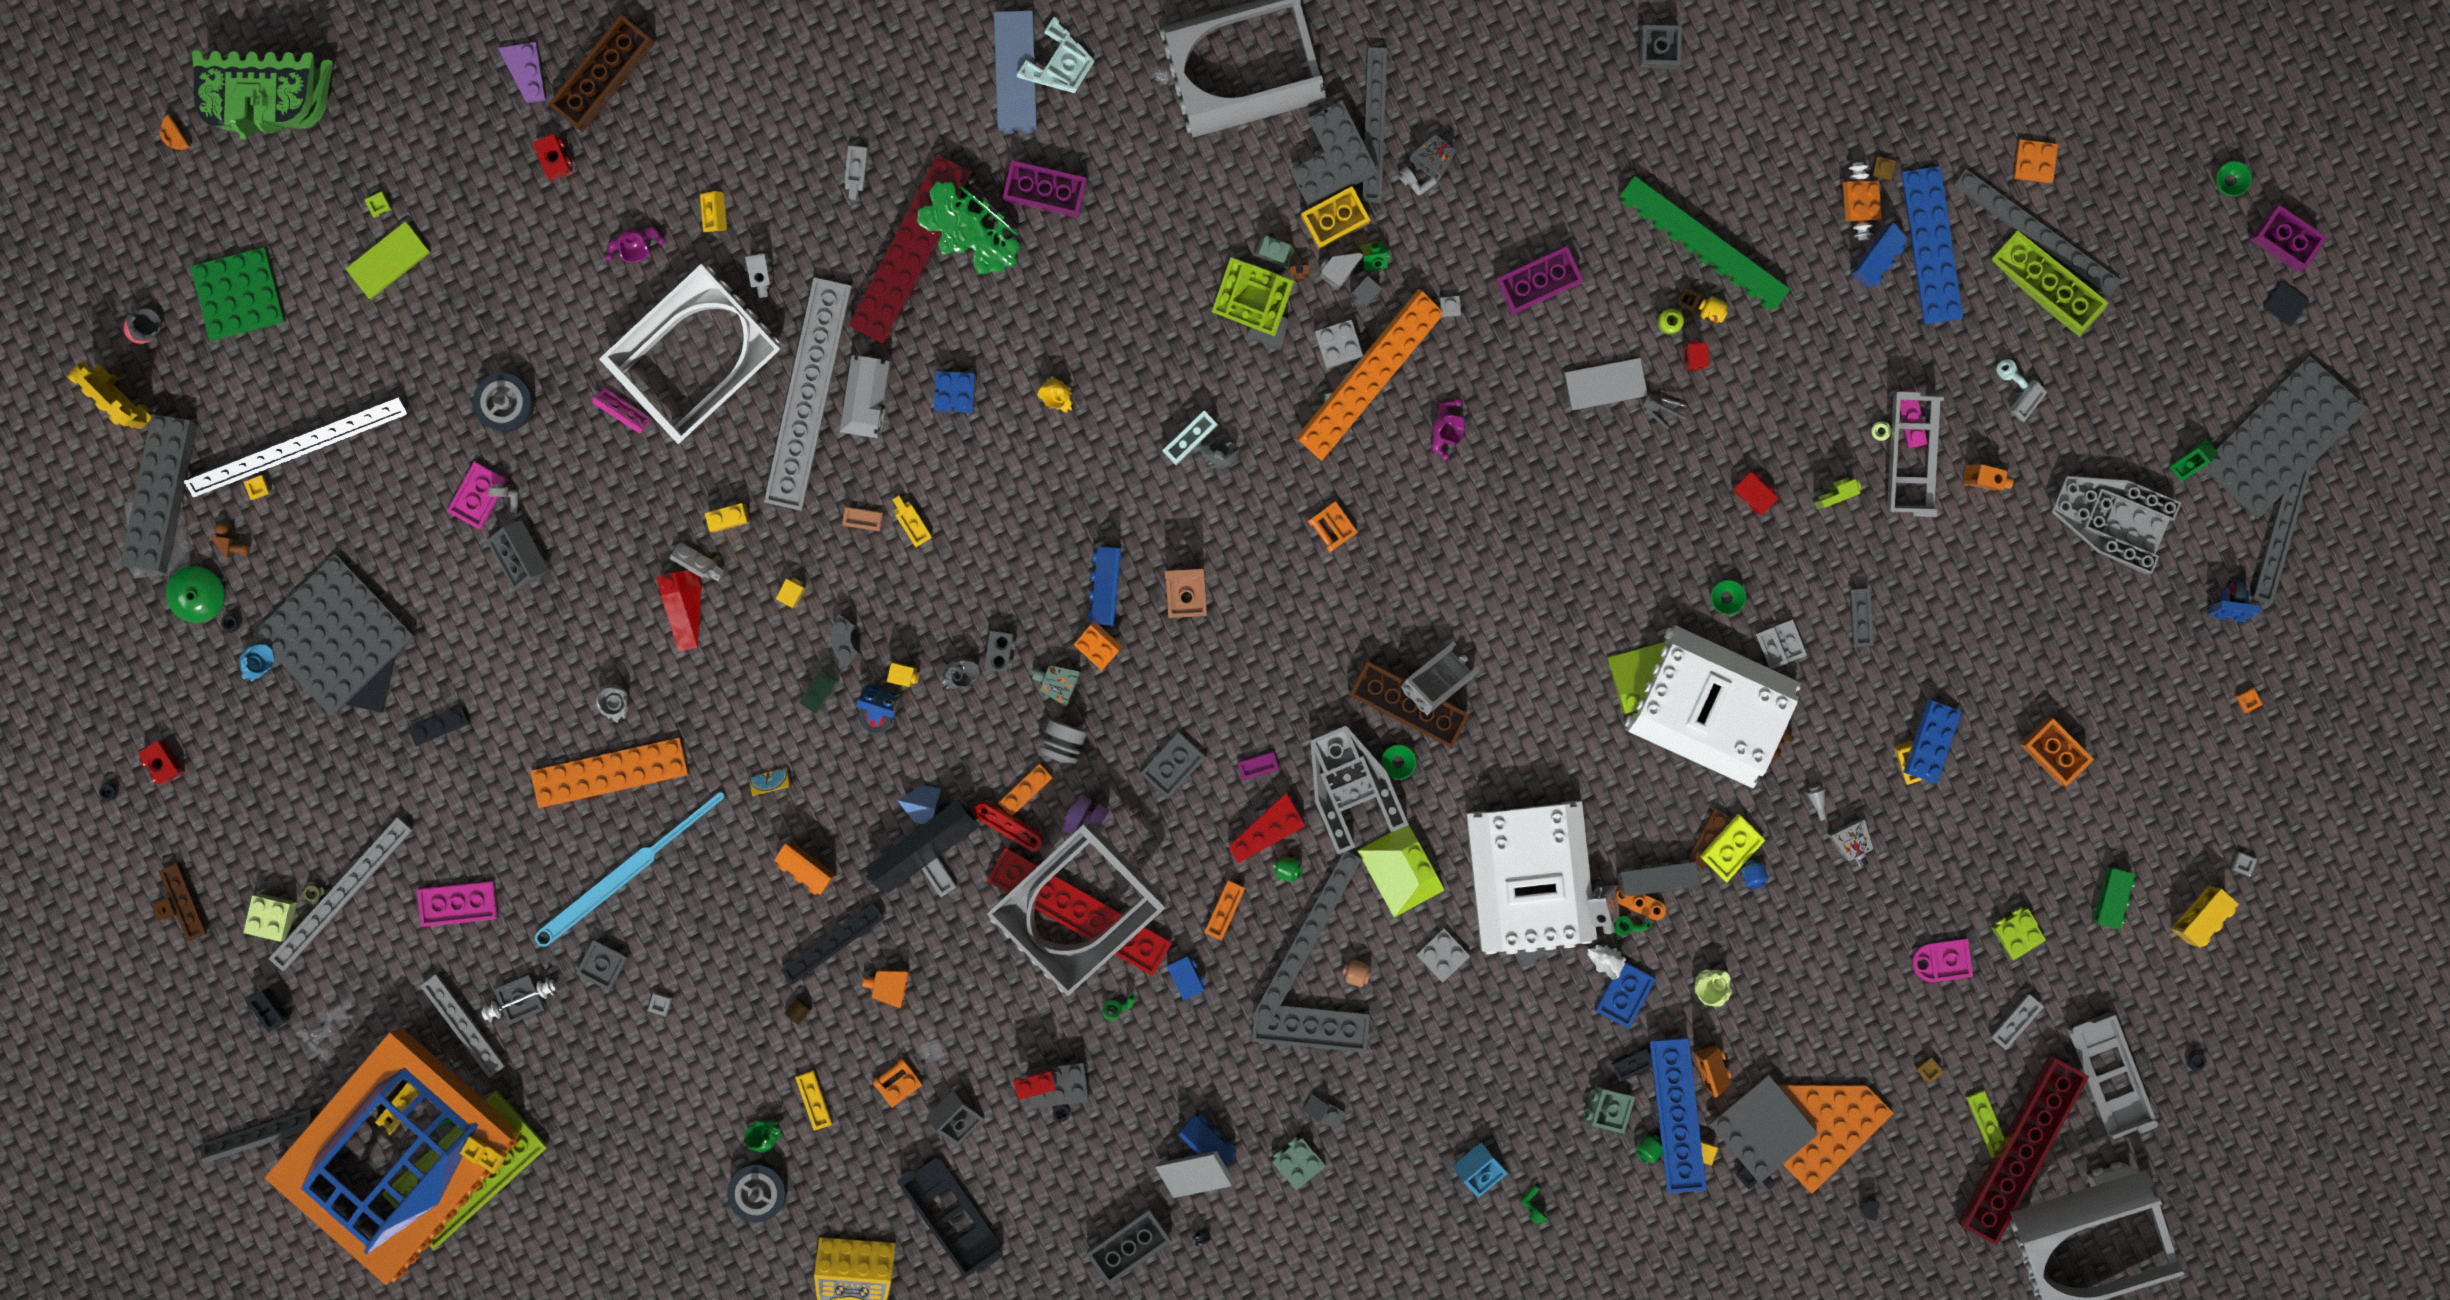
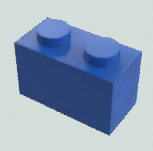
M1185 955L1167 964V968L1183 1001L1205 990L1206 982L1202 975L1198 976L1195 970L1198 966L1193 957L1189 958L1188 955Z

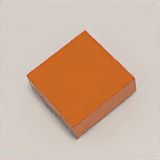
M2254 687L2235 696L2243 713H2248L2263 705Z

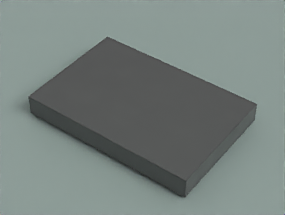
M1178 731L1140 774L1169 799L1207 756Z

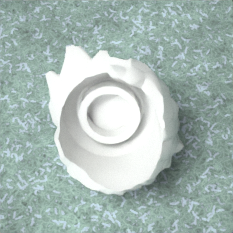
M1596 945L1595 949H1588L1587 955L1596 965V970L1599 973L1606 972L1612 980L1620 976L1626 958L1621 957V952H1617V948L1611 949L1607 945L1605 947Z

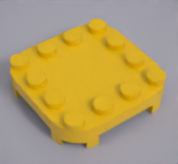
M80 360L70 370L67 377L73 383H78L82 387L81 391L89 398L92 397L96 401L95 405L100 410L106 411L110 415L109 419L114 424L142 429L150 422V409L145 405L138 404L135 406L114 385L119 378L115 374L110 375L101 364H97L91 369L83 360Z

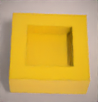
M264 475L244 482L250 500L271 494Z

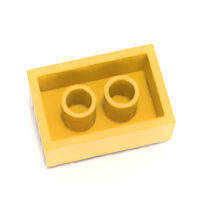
M1352 186L1301 213V219L1318 250L1370 223V218Z
M2208 885L2171 929L2188 944L2199 948L2204 947L2210 942L2212 934L2223 927V922L2226 918L2231 917L2236 912V907L2239 904L2222 889Z

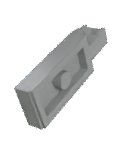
M848 145L844 183L845 189H849L848 198L850 200L858 201V193L863 191L868 147Z
M682 542L679 543L670 556L672 561L701 578L711 577L719 581L724 572L713 560Z

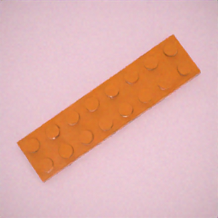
M681 737L530 771L538 808L689 775Z

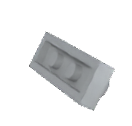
M2027 993L1990 1037L2003 1049L2007 1050L2044 1006Z

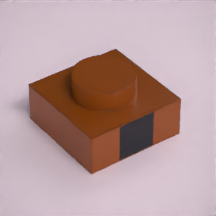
M1309 265L1291 266L1289 268L1290 277L1294 276V279H1305L1306 275L1310 273Z

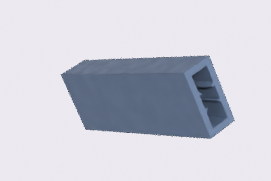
M1033 11L994 12L998 129L1003 134H1013L1016 130H1022V133H1033V130H1038L1036 82L1018 78L1017 73L1026 60L1035 65Z

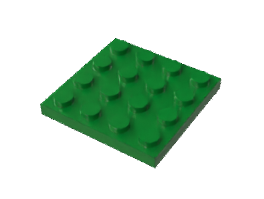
M263 247L190 266L209 341H216L286 322L267 248Z

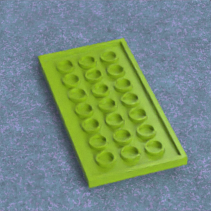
M495 1091L485 1101L522 1133L518 1138L520 1142L513 1149L511 1148L506 1152L508 1156L498 1172L492 1173L488 1178L486 1177L481 1181L483 1185L469 1196L470 1200L457 1210L458 1214L444 1225L445 1229L438 1236L436 1235L432 1239L433 1243L430 1247L433 1251L548 1148L544 1141L498 1091ZM456 1126L438 1144L444 1150H447L464 1131ZM431 1149L414 1165L426 1174L440 1158V1155ZM408 1170L392 1186L406 1197L420 1179L412 1171ZM385 1191L382 1193L395 1209L399 1206L400 1202L389 1192Z

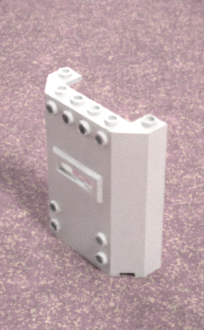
M1672 625L1671 628L1667 629L1664 636L1666 638L1665 643L1668 646H1664L1660 656L1662 659L1653 669L1652 674L1654 676L1652 681H1648L1644 689L1646 694L1643 699L1639 700L1636 707L1638 710L1637 714L1632 713L1631 716L1627 717L1625 730L1748 787L1754 788L1757 784L1758 775L1763 776L1766 773L1798 703L1799 696L1795 694L1797 690L1799 691L1801 683L1685 629ZM1716 683L1721 688L1703 724L1698 722L1697 719L1713 684Z
M1582 801L1466 813L1480 949L1482 952L1495 954L1506 951V954H1516L1518 950L1525 949L1526 952H1535L1537 948L1545 947V950H1554L1559 945H1564V948L1576 947L1575 944L1592 943V940L1597 939L1596 926L1593 924L1587 899L1592 894ZM1556 883V892L1515 896L1514 888Z

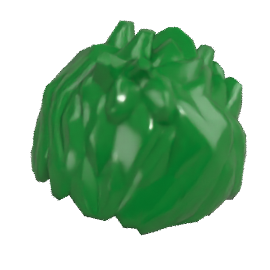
M772 1120L756 1121L744 1133V1143L749 1149L760 1153L770 1150L780 1139L779 1137L782 1136V1133H780L781 1129L777 1127L779 1122Z

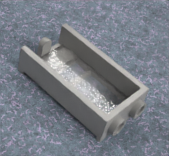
M1454 642L1406 679L1401 687L1405 695L1410 697L1426 715H1429L1430 712L1468 681L1472 680L1480 670L1476 667L1470 671L1465 666L1468 658L1465 655L1458 658L1452 652L1456 645Z

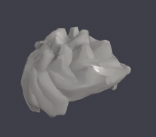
M611 683L601 687L596 696L599 712L607 716L608 719L612 718L617 723L621 717L625 719L626 712L628 711L627 692L620 685H613Z

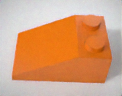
M1713 1045L1695 1051L1694 1054L1705 1088L1714 1097H1718L1730 1085L1729 1079L1732 1077L1729 1068L1724 1066L1723 1060H1726L1723 1050Z

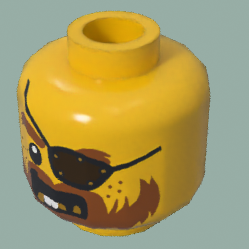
M1710 296L1707 300L1703 299L1698 308L1701 310V318L1712 324L1722 323L1729 311L1727 304L1715 296Z

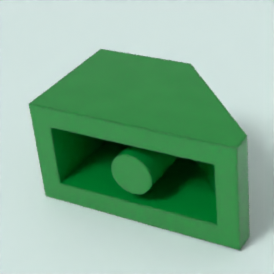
M2205 438L2191 447L2169 468L2181 481H2184L2210 464L2218 452Z

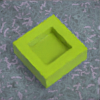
M382 191L365 199L374 218L392 210Z

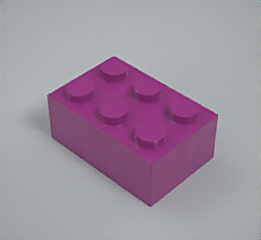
M2278 205L2269 210L2250 238V241L2294 271L2299 272L2308 267L2327 237Z

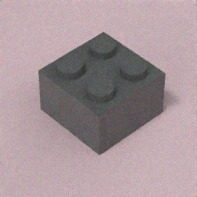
M1643 25L1640 29L1639 68L1678 69L1681 65L1682 26Z

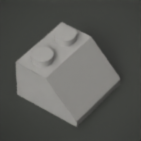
M1357 253L1334 256L1331 260L1326 259L1320 267V277L1336 290H1339L1360 263L1363 255Z

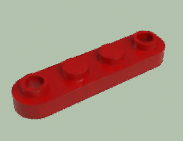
M981 801L975 807L974 815L978 820L1026 849L1037 851L1043 845L1044 838L1041 833L990 802Z

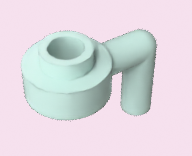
M2006 359L1998 364L1997 373L2002 379H2013L2023 391L2028 387L2029 384L2017 373L2018 368L2012 360ZM2009 366L2008 370L2003 371L2004 367Z

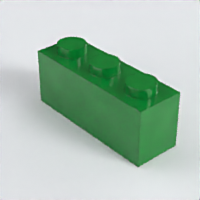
M2107 867L2093 916V923L2120 930L2121 926L2125 923V910L2130 905V891L2136 883L2135 874Z

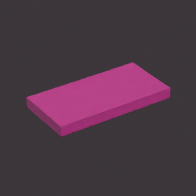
M495 880L417 889L421 927L499 918Z

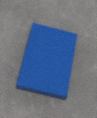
M1625 962L1620 976L1617 979L1610 980L1595 1011L1630 1029L1656 978Z

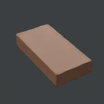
M845 507L842 526L881 532L883 512Z

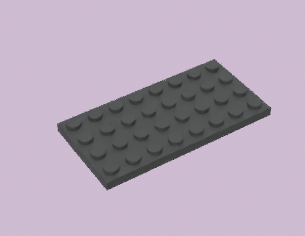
M2308 356L2216 449L2218 452L2216 457L2202 469L2256 519H2259L2368 408L2311 356Z

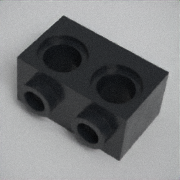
M269 988L259 991L246 1001L268 1033L276 1030L291 1019Z

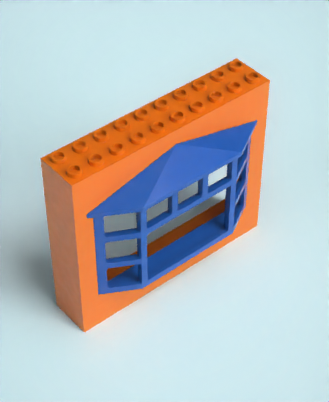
M401 1027L389 1032L266 1175L265 1179L382 1283L387 1285L390 1282L395 1283L408 1272L407 1268L414 1264L420 1258V1253L433 1243L432 1239L445 1229L444 1225L458 1214L457 1210L470 1200L469 1196L483 1185L481 1181L492 1174L480 1164H474L460 1154L467 1139L473 1137L507 1157L508 1154L506 1152L511 1148L513 1149L520 1142L518 1138L522 1133ZM402 1079H405L420 1094L401 1112L386 1099V1096ZM424 1098H427L442 1113L423 1131L408 1118V1115ZM381 1103L418 1135V1139L369 1196L362 1201L325 1167ZM448 1117L464 1132L447 1150H444L429 1135ZM423 1142L427 1143L440 1155V1158L426 1174L409 1160ZM403 1165L420 1179L406 1197L389 1184V1181ZM319 1174L323 1175L336 1187L328 1201L311 1187ZM383 1188L400 1202L399 1206L386 1221L369 1207V1204ZM341 1193L358 1206L350 1220L333 1207L334 1202ZM363 1212L380 1226L372 1239L368 1238L354 1225Z

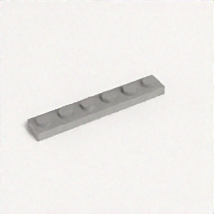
M438 974L421 985L426 995L489 1078L506 1066Z

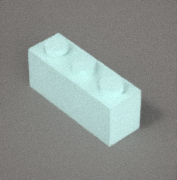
M1203 411L1163 450V453L1177 466L1218 424Z

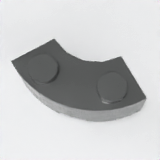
M839 614L832 627L831 643L837 659L844 667L849 668L861 653L856 648L853 640L857 625L843 614Z

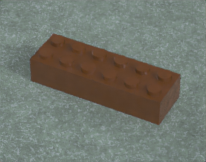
M620 15L548 105L577 129L584 132L655 45V42L624 16Z
M1366 661L1349 696L1452 749L1470 714L1444 701L1430 712L1429 715H1426L1410 697L1405 695L1401 688L1405 682L1404 680ZM1420 689L1432 702L1438 699Z

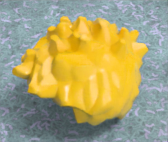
M1051 376L1038 389V398H1041L1045 406L1049 408L1061 409L1065 413L1068 412V409L1072 410L1071 405L1073 403L1070 400L1072 393L1069 391L1071 388L1065 385L1063 381Z

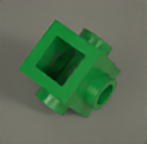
M1384 241L1361 245L1365 271L1388 268L1387 260H1390L1389 248L1385 249Z

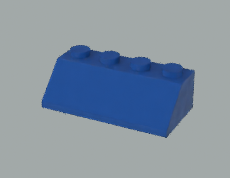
M1098 547L1097 551L1093 553V562H1096V570H1092L1091 581H1095L1094 589H1090V600H1093V606L1088 610V619L1091 620V624L1095 621L1097 624L1115 625L1121 560L1120 548Z

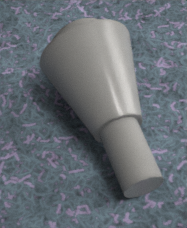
M1819 784L1812 785L1806 791V794L1815 809H1817L1819 820H1826L1827 817L1824 809L1825 787H1820Z

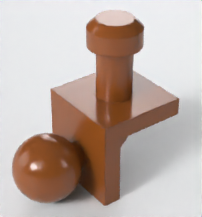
M218 523L215 526L214 532L218 537L210 536V540L220 549L223 557L233 558L234 552L241 553L244 556L249 554L250 547L248 544H242V546L235 545L236 539L224 538L229 533V526L226 523Z

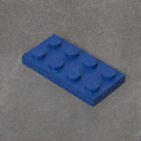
M1927 700L1903 773L1935 784L1938 783L1962 711Z

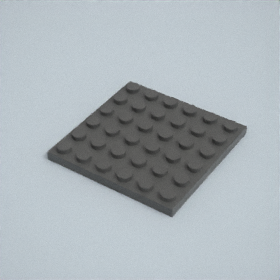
M334 554L253 633L262 644H266L272 649L274 657L330 716H334L415 637L338 554Z

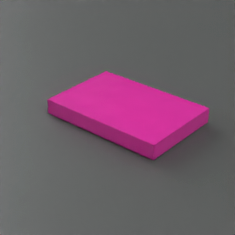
M474 461L447 512L482 530L500 498L488 496V488H492L494 484L504 485L505 488L509 479Z

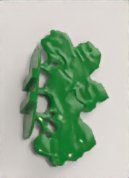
M936 182L929 191L933 205L925 206L918 210L919 217L917 222L929 232L942 231V236L938 242L942 255L950 254L952 251L965 253L967 248H972L974 250L973 263L979 274L1002 272L1006 266L1013 267L1017 264L1015 255L1020 249L1019 242L1011 238L1005 239L1002 229L1007 228L1013 234H1019L1003 221L1005 217L995 208L990 210L988 208L990 205L981 196L976 198L962 185H960V188L968 195L966 198H958L952 182H945L943 184ZM971 199L984 208L980 214L968 210ZM958 202L962 203L959 207H956ZM987 213L998 220L995 229H986L981 224V219ZM990 231L993 232L992 235H987L988 232H990ZM996 233H998L997 237H1000L998 245H995L993 241ZM1003 240L1006 242L1004 246H1002Z

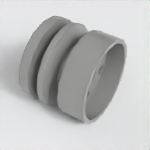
M1049 720L1045 732L1050 734L1052 739L1043 738L1042 742L1048 744L1049 747L1040 746L1038 751L1051 759L1063 763L1076 764L1078 759L1070 756V754L1079 755L1080 751L1075 749L1073 745H1083L1087 732L1064 723Z

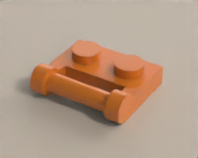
M1336 501L1307 521L1310 526L1313 525L1328 546L1327 550L1329 553L1358 533ZM1324 518L1338 537L1336 542H1333L1319 522L1320 519Z
M903 1057L880 1077H875L871 1080L891 1108L923 1085ZM903 1069L906 1072L887 1088L883 1085L884 1082Z

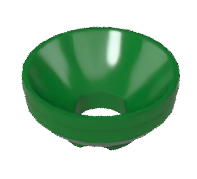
M2237 161L2222 165L2215 175L2217 189L2223 195L2229 197L2244 194L2252 182L2251 172L2248 167ZM2227 175H2231L2235 179L2233 186L2226 185L2225 177Z
M1724 580L1713 588L1710 596L1711 604L1717 612L1723 615H1733L1744 607L1746 593L1739 583L1732 580ZM1724 592H1728L1732 596L1731 601L1727 604L1721 601V595Z
M1394 745L1384 752L1381 765L1387 772L1388 777L1402 780L1408 778L1414 772L1416 757L1408 747ZM1396 756H1400L1404 760V764L1399 768L1394 767L1392 764V760Z

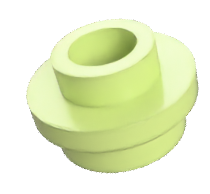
M1884 421L1875 423L1872 427L1873 437L1880 441L1888 439L1891 435V426ZM1880 427L1885 429L1884 434L1879 433Z

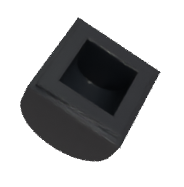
M1866 1197L1861 1200L1859 1210L1867 1219L1876 1221L1880 1203L1875 1198Z

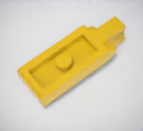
M900 496L894 498L893 502L897 506V509L894 510L895 516L914 546L918 547L931 539L930 532L909 501L904 503Z

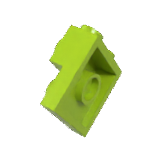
M1845 478L1833 482L1834 486L1829 488L1831 493L1819 496V501L1814 503L1817 509H1821L1861 494L1860 482L1857 478L1852 480Z
M2025 907L2014 909L2011 912L2012 915L2007 918L2002 917L1995 922L1996 925L1992 927L2011 960L2019 958L2046 941L2037 926L2036 920L2029 909Z

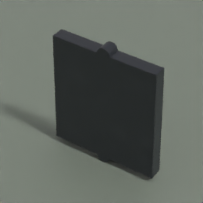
M2282 281L2276 290L2270 293L2271 297L2263 308L2291 327L2296 319L2303 314L2302 311L2309 303V300Z

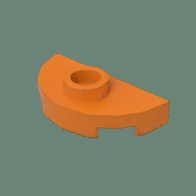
M167 114L162 119L160 131L162 141L167 146L176 150L191 148L171 115Z

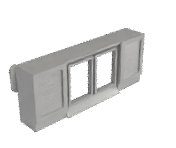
M2108 1012L2068 1028L2067 1030L2082 1071L2089 1076L2087 1084L2107 1135L2112 1139H2116L2134 1131L2144 1133L2156 1128L2158 1123L2116 1015ZM2117 1047L2124 1066L2096 1076L2089 1057ZM2127 1072L2133 1091L2106 1101L2099 1082Z

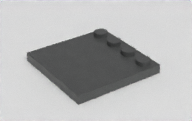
M1768 1074L1709 1123L1759 1184L1818 1135L1816 1130Z

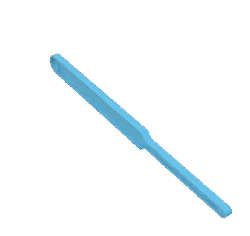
M723 792L718 793L652 847L641 848L540 929L535 935L536 943L544 947L554 942L655 861V855L660 849L723 800L725 794ZM541 932H547L550 935L548 943L540 942L539 934Z

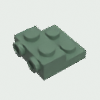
M1596 1085L1589 1095L1591 1100L1590 1106L1584 1111L1585 1122L1594 1127L1624 1134L1635 1097Z
M1303 1136L1291 1139L1288 1142L1289 1146L1284 1150L1281 1148L1275 1152L1272 1163L1286 1177L1295 1190L1299 1189L1326 1167Z

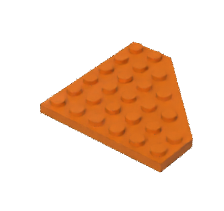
M1777 1084L1818 1133L1814 1139L1783 1165L1813 1194L1894 1113L1866 1085Z

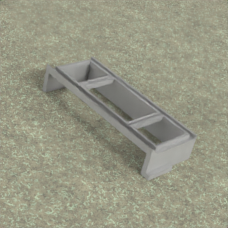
M1896 392V395H1893L1887 510L1890 512H1913V516L1937 517L1938 509L1934 508L1940 401H1944L1942 396H1921V392ZM1900 401H1931L1930 424L1899 423ZM1899 429L1929 430L1927 477H1896ZM1896 483H1926L1925 506L1895 505Z

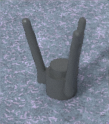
M1649 393L1643 404V407L1646 408L1645 412L1650 414L1666 429H1669V426L1653 410L1657 412L1661 408L1677 417L1686 419V416L1663 405L1662 401L1682 407L1687 406L1685 403L1662 397L1656 393L1654 395Z

